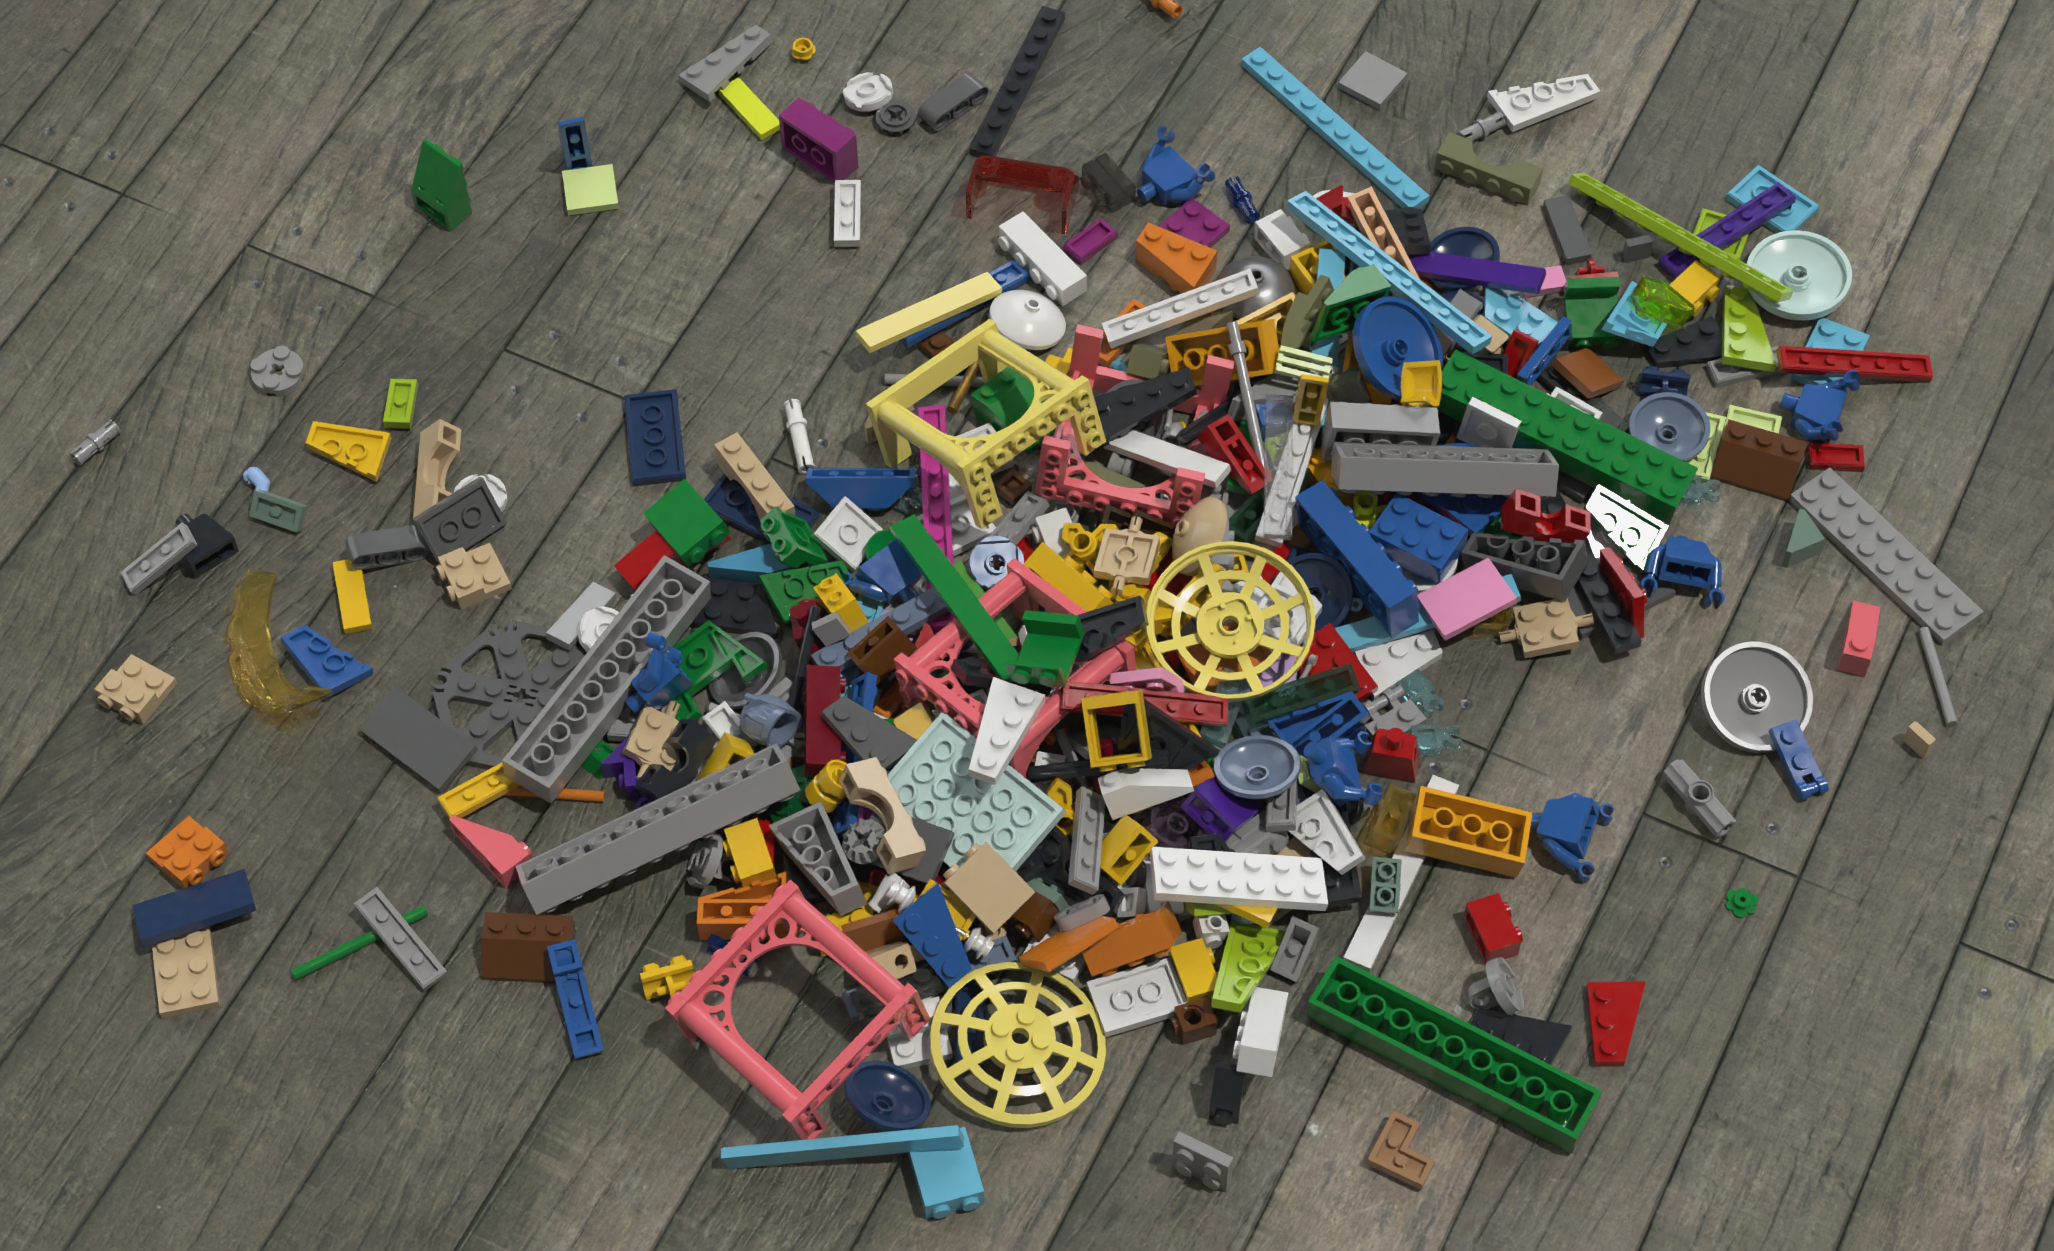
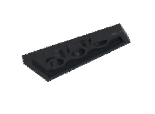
M1187 367L1094 397L1106 442L1100 447L1103 448L1108 445L1109 440L1118 435L1122 437L1131 432L1130 428L1139 423L1151 421L1154 419V415L1162 410L1168 411L1197 395L1190 368Z
M1332 800L1351 833L1346 803L1339 807ZM1312 850L1310 851V857L1321 858ZM1322 859L1328 899L1327 908L1363 902L1357 865L1341 875Z
M1055 825L1036 847L1047 869L1039 877L1047 884L1057 886L1065 895L1078 903L1093 896L1103 894L1110 907V910L1103 916L1114 918L1125 894L1101 870L1099 888L1093 895L1069 885L1072 841Z

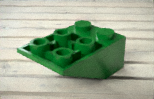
M424 139L411 188L414 204L418 209L451 232L472 214L471 199L468 195L467 182L463 172L464 167L459 159L456 157L452 158L446 154L438 144L434 145L427 139Z

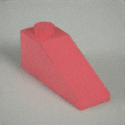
M1857 601L1852 602L1837 671L1865 677L1875 644L1880 607Z
M452 816L449 819L453 834L505 888L519 878L516 866L530 860L532 855L524 842L518 843L509 834L456 816Z

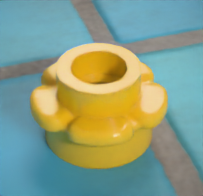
M808 38L796 39L791 47L792 56L801 61L811 59L812 54H815L816 51L812 41Z

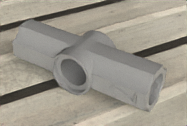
M1683 759L1675 760L1663 771L1662 776L1685 801L1684 805L1687 812L1698 816L1715 837L1721 838L1736 825V820L1714 796L1712 785L1700 780ZM1695 797H1701V798H1703L1704 800H1699V799H1696Z

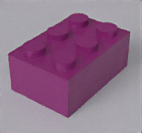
M800 97L779 114L782 148L835 183V180H845L859 167L856 134L850 128H845L836 122L832 116L824 114L812 103H807Z

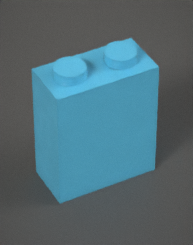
M965 1127L960 1128L964 1136V1147L908 1152L926 1219L931 1217L935 1219L944 1218L951 1212L962 1209L964 1211H971L985 1203L984 1189Z

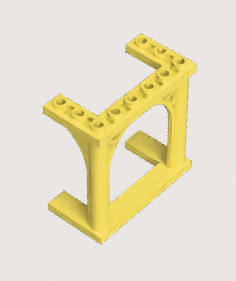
M988 319L866 403L885 464L890 468H894L910 457L912 451L909 442L932 456L948 470L965 492L974 523L980 529H984L1003 515L990 474L1070 418L1078 450L1085 456L1106 442L1089 379L1084 376H1080L1076 380L1070 378L1000 335L996 322ZM977 360L984 383H987L1006 367H1009L1028 379L1034 387L1032 404L1020 419L998 432L980 437L964 438L947 435L907 410V408Z

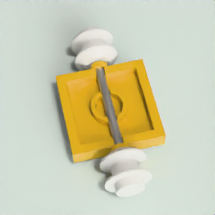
M903 879L900 883L894 881L885 895L889 898L888 905L892 902L899 904V912L918 899L915 897V886L910 889L903 886ZM929 879L919 897L937 882ZM939 884L959 937L965 941V952L972 949L976 952V959L980 955L986 957L994 945V942L990 940L992 934L986 937L981 935V927L975 928L970 932L968 929L976 916L950 890Z

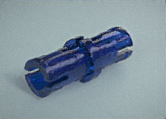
M1233 176L1235 183L1229 177L1225 181V186L1233 198V205L1235 208H1239L1247 224H1252L1250 216L1255 223L1259 220L1260 213L1252 202L1251 193L1245 190L1239 176Z

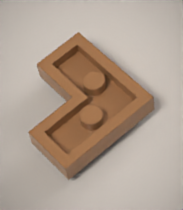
M1393 1110L1367 1159V1165L1422 1190L1434 1167L1435 1160L1409 1148L1419 1130L1420 1123Z

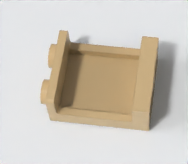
M984 842L981 846L975 843L964 854L967 859L960 866L955 863L943 874L946 880L942 885L948 888L983 924L982 927L989 934H993L1035 891L987 842Z

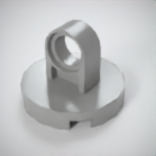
M715 833L706 838L704 842L697 841L688 864V870L693 871L692 877H687L689 885L703 889L711 882L713 877L728 882L735 881L733 874L724 876L721 871L725 861L732 860L734 862L733 856L727 857L726 853L722 852L723 838L720 834Z
M1502 957L1489 960L1486 963L1487 978L1473 983L1468 988L1469 1004L1475 1010H1479V1008L1490 1009L1500 1005L1508 1015L1512 1016L1524 1009L1521 988L1515 989L1512 979L1516 976ZM1478 993H1486L1489 995L1485 999H1477L1474 997Z

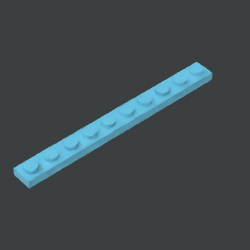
M1259 47L1242 58L1241 66L1403 209L1406 207L1419 209L1429 202L1430 195L1264 49Z
M1307 191L1287 201L1286 209L1358 266L1366 267L1374 264L1390 283L1391 292L1419 308L1433 325L1473 355L1490 345L1492 336Z

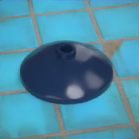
M1458 227L1441 233L1430 242L1431 252L1500 262V250L1497 241L1491 234L1479 228ZM1428 278L1435 286L1451 291L1467 290L1477 286Z
M1306 553L1288 561L1302 577L1310 594L1314 595L1316 592L1321 594V598L1318 601L1322 604V612L1315 621L1314 633L1329 623L1334 628L1338 627L1347 617L1353 602V585L1346 569L1332 557L1320 553Z
M884 1061L862 1062L845 1080L844 1092L851 1108L862 1120L878 1129L889 1132L916 1129L925 1122L930 1112L931 1103L926 1088L912 1073L898 1065Z

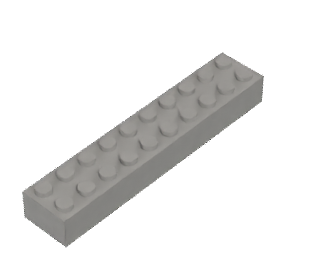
M664 555L503 758L504 776L551 804L628 704L625 700L637 691L631 681L648 666V657L653 651V648L645 645L647 634L653 632L664 636L667 642L660 654L662 652L666 653L668 647H673L710 600V581Z
M776 743L517 865L516 869L521 885L536 915L552 912L559 904L567 900H577L590 889L605 887L612 879L620 875H630L645 863H655L673 850L680 851L687 848L690 842L698 838L704 839L714 835L717 829L726 825H736L742 821L743 817L751 813H761L772 803L789 800L796 792L800 791V788L785 756Z

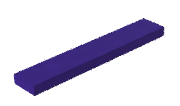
M1777 182L1696 236L1723 250L1794 204L1796 196L1781 183ZM1679 247L1659 259V265L1675 279L1695 260L1699 263L1701 262L1699 257L1694 254H1685L1679 250Z
M1436 252L1407 255L1418 277L1539 294L1546 277V269Z

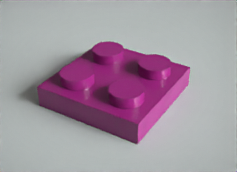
M1194 199L1187 201L1159 225L1163 229L1209 248L1230 231V224Z

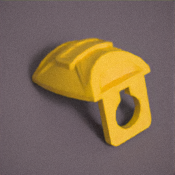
M1440 360L1404 362L1401 374V404L1403 406L1439 407L1442 392Z

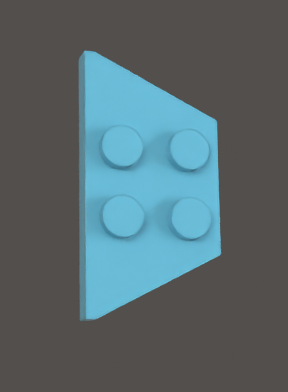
M1632 281L1602 330L1653 347L1671 317L1663 309L1659 308L1650 296L1644 300L1636 292L1638 285Z
M1483 286L1485 296L1482 299L1484 310L1482 316L1508 335L1509 338L1506 341H1509L1513 330L1517 329L1539 340L1537 345L1539 347L1557 325V321L1512 291Z

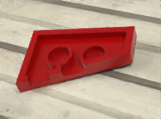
M1646 981L1587 982L1586 993L1594 1067H1624Z

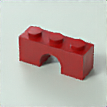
M1515 489L1501 507V529L1526 537H1533L1539 541L1549 542L1550 538L1561 539L1562 543H1574L1575 540L1585 541L1591 533L1590 512L1565 504L1559 512L1553 514L1542 513L1541 496Z

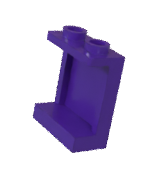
M1213 777L1198 785L1180 807L1208 834L1220 833L1224 841L1227 842L1235 831L1258 815L1266 804L1261 799H1247L1229 793L1220 786L1216 777Z

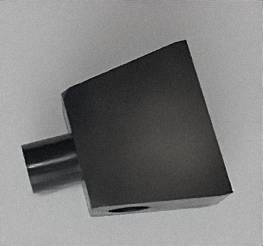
M182 514L176 519L175 524L177 526L180 523L188 526L197 543V546L183 557L195 579L239 552L234 536L207 514H201L195 519H192L189 514Z

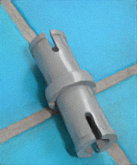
M1496 112L1483 120L1478 119L1474 121L1471 126L1457 131L1456 134L1462 137L1466 136L1467 139L1472 141L1478 138L1484 139L1488 137L1490 132L1503 128L1506 121L1503 119L1496 123V120L1504 117L1500 112Z
M109 419L100 429L94 433H89L83 443L69 452L70 457L79 466L83 465L92 455L105 449L104 446L121 433L120 428Z

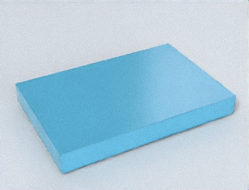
M1759 165L1730 190L1726 196L1727 201L1739 208L1777 182L1781 183L1796 196L1794 204L1763 223L1764 226L1775 233L1798 231L1818 212L1820 207Z

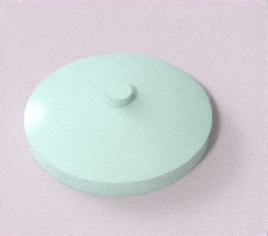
M1793 230L1773 234L1756 245L1747 261L1749 266L1794 290L1790 300L1778 303L1766 300L1764 294L1759 291L1749 290L1753 299L1761 307L1776 316L1786 319L1812 320L1832 313L1845 301L1852 282L1851 265L1841 248L1831 240L1808 231Z

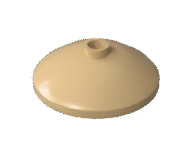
M1207 497L1196 502L1185 512L1177 523L1173 535V562L1195 548L1222 542L1227 524V510L1223 501L1215 497ZM1199 561L1188 565L1180 573L1187 576L1199 573L1202 570Z

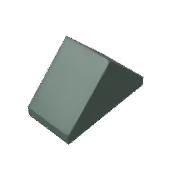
M1799 509L1782 564L1783 567L1788 568L1821 554L1825 538L1804 509Z

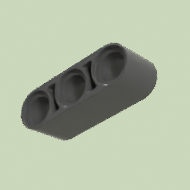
M966 73L925 100L919 107L917 114L935 131H941L981 104L986 99L989 89L974 75Z
M415 525L357 533L349 536L345 541L351 566L358 570L417 562L425 559L429 554V550Z

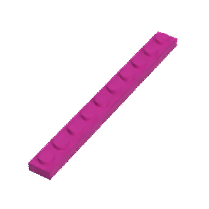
M945 405L918 408L919 418L947 434ZM920 449L924 528L954 567L949 472L936 459ZM926 580V582H927V590H929V589H931L932 587H931V585L928 583V581ZM949 611L931 621L929 625L933 633H938L955 618Z

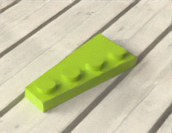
M1725 285L1722 313V364L1774 372L1777 364L1755 300L1747 288Z
M1231 921L1230 932L1228 933L1211 1007L1239 1013L1242 1011L1274 962L1286 931Z

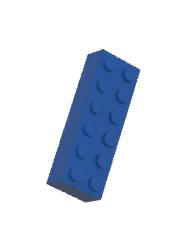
M1322 480L1295 496L1299 528L1321 554L1332 557L1346 569L1352 581L1354 594L1362 600L1364 606L1389 636L1393 638L1418 623L1420 605L1417 600V595L1419 594L1417 586L1412 580H1407L1403 576L1402 569L1396 561L1392 562L1387 557L1383 545L1379 542L1375 543L1366 525L1358 523L1353 510L1348 505L1344 506L1341 503L1337 491L1333 487L1329 488Z

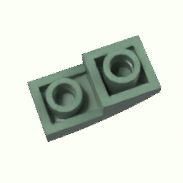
M1373 857L1369 911L1399 913L1402 859Z

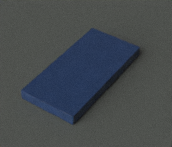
M677 389L624 395L633 487L678 482L686 479Z
M724 473L704 498L705 502L723 522L766 544H771L763 534L760 519L749 495L737 480L730 481ZM787 496L794 505L795 516L806 520L809 527L812 528L820 518V513Z
M245 869L132 905L143 948L257 911Z

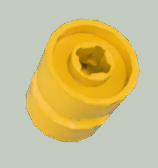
M831 760L806 786L805 794L811 805L821 801L826 813H830L847 797L839 782L846 766L845 762Z

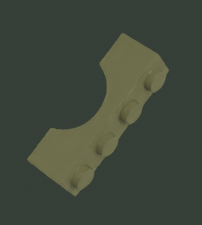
M1452 132L1448 133L1437 151L1435 169L1444 174H1449L1527 206L1540 185L1543 168L1521 159L1506 166L1489 165L1475 155L1472 140Z

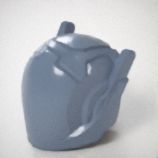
M745 693L744 699L748 702L745 704L740 715V730H736L734 736L766 747L777 743L780 748L797 734L803 724V718L800 713L777 696L767 694L756 696Z

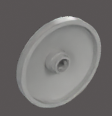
M1752 641L1734 645L1712 661L1702 681L1701 702L1709 724L1724 741L1743 751L1768 753L1776 751L1768 732L1772 727L1797 719L1802 732L1804 731L1812 714L1813 693L1806 672L1793 656L1775 645Z

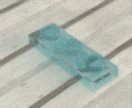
M1224 667L1223 672L1227 673L1236 672L1226 667ZM1246 679L1236 681L1219 680L1215 693L1228 695L1244 694L1248 687V682ZM1242 701L1228 702V725L1226 727L1202 725L1199 733L1201 737L1210 744L1223 749L1227 744Z

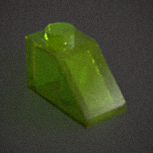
M1642 276L1631 294L1637 315L1683 328L1695 309L1692 303L1666 282L1647 276Z

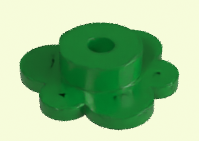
M1746 888L1727 892L1726 899L1728 902L1726 903V908L1729 911H1733L1735 917L1742 919L1747 914L1753 915L1756 912L1755 906L1758 903V897L1755 894L1748 893Z

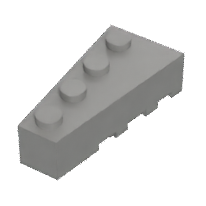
M1330 402L1320 435L1322 460H1332L1333 442L1436 446L1440 435L1438 410L1434 407Z
M821 801L769 825L780 848L840 916L867 904Z

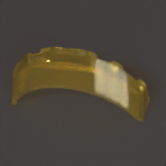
M249 569L234 589L231 600H236L233 615L226 626V639L231 641V653L227 657L232 679L237 684L238 692L249 705L255 706L260 712L274 715L292 712L332 695L333 693L329 688L306 685L299 690L282 673L274 654L270 631L271 602L277 577L275 573Z

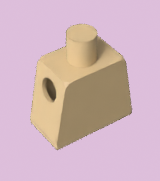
M900 941L866 951L869 956L896 979L916 972L915 962L925 959L914 945L909 946L908 943Z

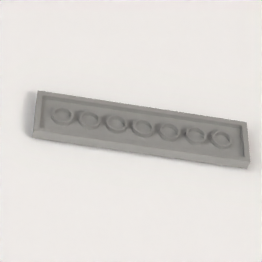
M1828 468L1790 494L1789 501L1798 510L1804 509L1817 528L1922 627H1929L1931 636L1941 645H1944L1982 617L1984 611L1831 468Z

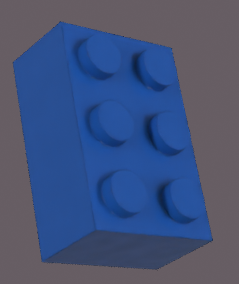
M1396 493L1371 528L1370 533L1375 543L1379 542L1383 545L1387 557L1392 562L1396 561L1402 568L1437 585L1444 580L1461 555L1467 543L1468 529Z

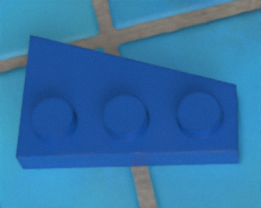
M306 625L281 636V644L325 699L373 675V668L366 663L364 665L354 659V655L346 650L344 652L331 645L330 640Z
M937 882L897 915L893 922L950 988L971 971L972 967Z

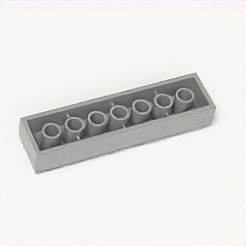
M1333 442L1331 475L1338 489L1345 493L1369 490L1372 494L1396 491L1400 495L1423 492L1427 496L1450 493L1451 496L1455 497L1477 494V496L1482 498H1492L1493 495H1504V497L1509 498L1515 489L1541 496V500L1547 499V496L1556 497L1559 464L1550 451L1546 449Z

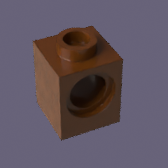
M1208 997L1174 1007V1016L1170 1019L1173 1034L1180 1036L1183 1045L1216 1035L1217 1020ZM1189 1019H1195L1199 1023L1191 1025L1188 1024L1186 1021Z

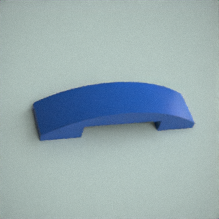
M576 939L547 946L575 1059L604 1052Z

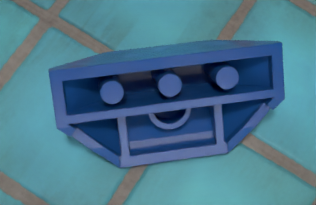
M808 468L806 484L833 508L846 496L858 508L880 511L884 508H889L915 483L916 468Z

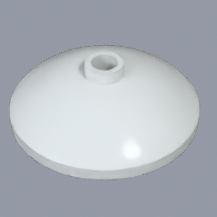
M1028 290L1007 291L997 296L990 306L989 319L996 322L999 334L1024 349L1043 350L1051 348L1061 341L1065 333L1066 322L1062 312L1050 299L1039 293Z

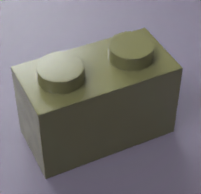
M1145 343L1132 346L1126 372L1150 379L1171 373L1167 349Z

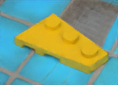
M313 421L305 443L307 449L377 482L392 438L388 432Z

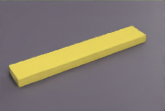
M988 272L983 273L856 330L855 337L869 353H872L1002 294V287Z

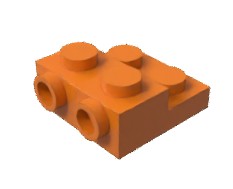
M187 816L146 852L148 859L183 889L199 884L204 875L213 867L219 866L229 854L225 843L206 826L203 828L190 816Z

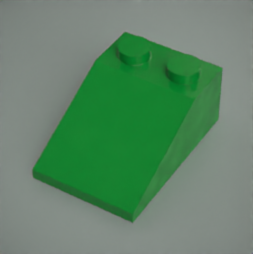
M1374 264L1353 270L1324 301L1310 337L1312 342L1352 331L1358 314L1366 305L1379 298L1388 296L1391 285Z
M1006 367L971 394L975 417L985 424L991 423L996 432L1012 425L1031 406L1034 398V387L1028 379L1011 368ZM1055 429L1046 434V436L1052 437ZM1044 436L1024 451L1028 454L1033 452L1042 444Z

